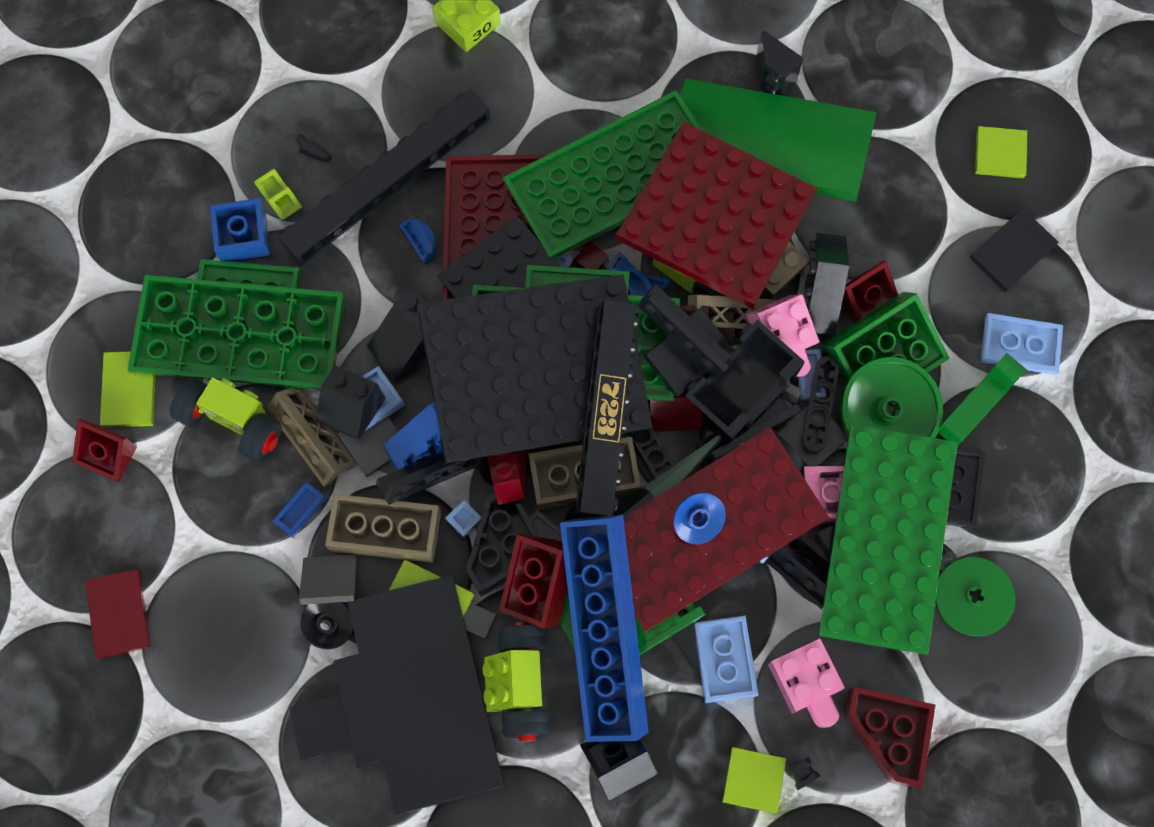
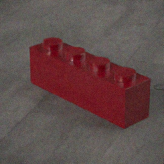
M527 450L487 456L498 505L524 499Z

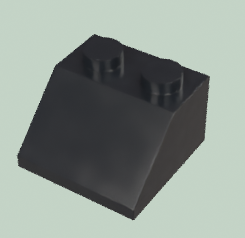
M766 31L761 33L756 55L760 88L765 93L785 96L798 80L803 57Z
M335 365L321 386L316 421L359 440L386 397L376 382Z
M640 739L637 741L585 742L580 745L608 800L657 775L649 754Z

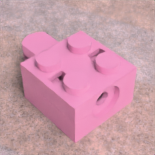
M802 294L788 295L746 314L749 323L753 325L759 320L805 361L797 377L805 376L810 371L811 365L805 349L819 343V339Z
M804 466L801 471L802 476L829 516L827 520L820 524H834L836 522L844 466Z
M821 639L783 655L768 664L792 714L807 707L814 723L821 728L830 727L838 721L839 711L831 695L842 691L845 687Z

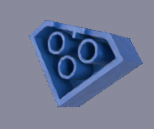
M434 400L433 403L413 417L405 427L389 438L384 444L385 453L395 471L443 452Z

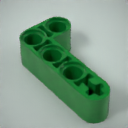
M1006 353L939 427L938 434L945 440L958 442V447L1027 369Z

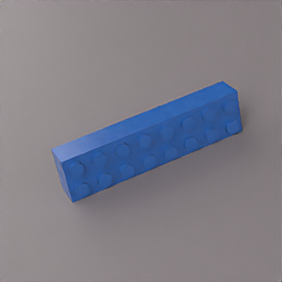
M623 515L579 518L561 522L560 527L586 742L637 741L648 734L649 731Z

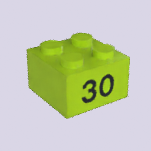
M440 0L432 7L434 22L466 53L501 24L500 10L491 0Z

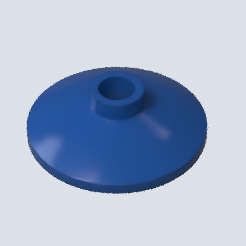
M699 492L686 497L678 505L673 517V525L677 535L683 541L690 544H703L712 540L724 526L726 518L724 505L715 495L706 492ZM697 512H699V515H698L697 517L693 518V516H694Z

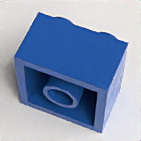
M260 198L210 205L214 252L220 261L229 262L271 255L266 210Z

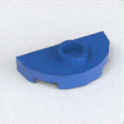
M418 219L402 222L399 226L424 264L430 263L434 257L436 247L431 228L425 222Z

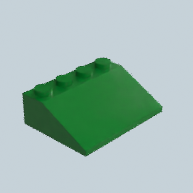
M910 292L898 294L821 344L827 356L834 358L838 362V374L845 383L861 366L880 358H903L916 363L927 373L950 359L918 294Z

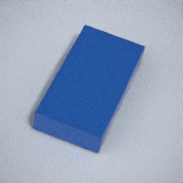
M306 481L272 522L290 537L294 538L327 498Z

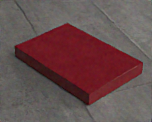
M136 569L85 580L95 658L101 659L151 648L140 570Z

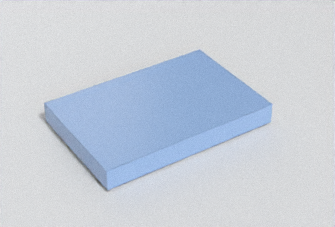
M987 313L985 316L980 363L996 365L1008 353L1028 371L1057 375L1060 366L1063 325Z
M746 615L694 622L704 703L759 696Z

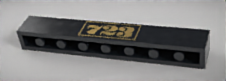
M606 299L599 304L575 514L602 517L613 516V512L617 511L618 497L615 496V490L621 480V470H618V463L624 453V444L621 443V436L627 426V417H624L625 406H628L630 400V391H627L628 380H631L633 373L630 356L631 354L633 355L636 346V340L633 339V329H636L639 320V314L635 313L636 304Z

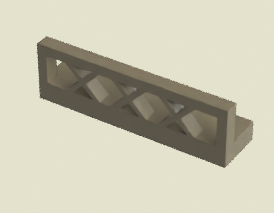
M688 295V305H693L694 311L700 307L702 308V306H709L716 314L710 320L716 327L743 329L749 324L746 317L747 313L777 301L758 299L754 309H751L730 297ZM728 308H733L739 315L733 323H729L722 315Z
M292 387L277 392L266 409L274 419L281 423L283 432L324 487L332 484L340 473L353 469L357 465L331 427L316 421L317 409L302 388ZM296 395L301 405L293 403L289 397ZM304 415L313 418L316 424L308 423ZM319 435L327 437L330 445L322 442ZM333 455L340 456L345 463L339 465Z

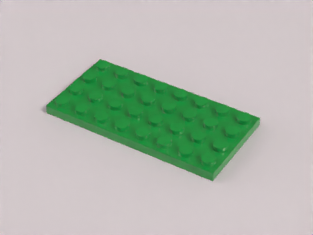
M677 90L503 177L506 187L549 258L553 257L556 259L622 225L683 121L702 130Z
M850 425L818 636L928 655L958 442Z

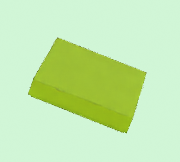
M978 126L976 130L975 174L1024 179L1027 166V130Z
M732 747L722 803L777 814L786 758Z

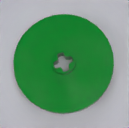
M967 557L951 563L940 574L935 604L941 618L952 629L967 636L982 637L997 632L1009 621L1015 607V591L1010 578L998 565L984 558ZM974 591L979 592L978 598H980L981 601L977 600L973 603L971 601L972 596L969 595V593H973Z

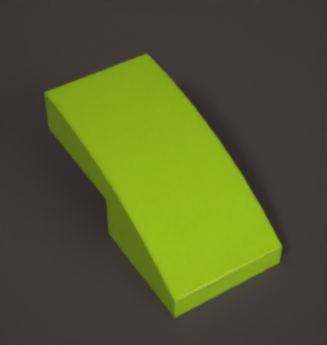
M275 169L254 181L255 186L281 221H284L303 208Z

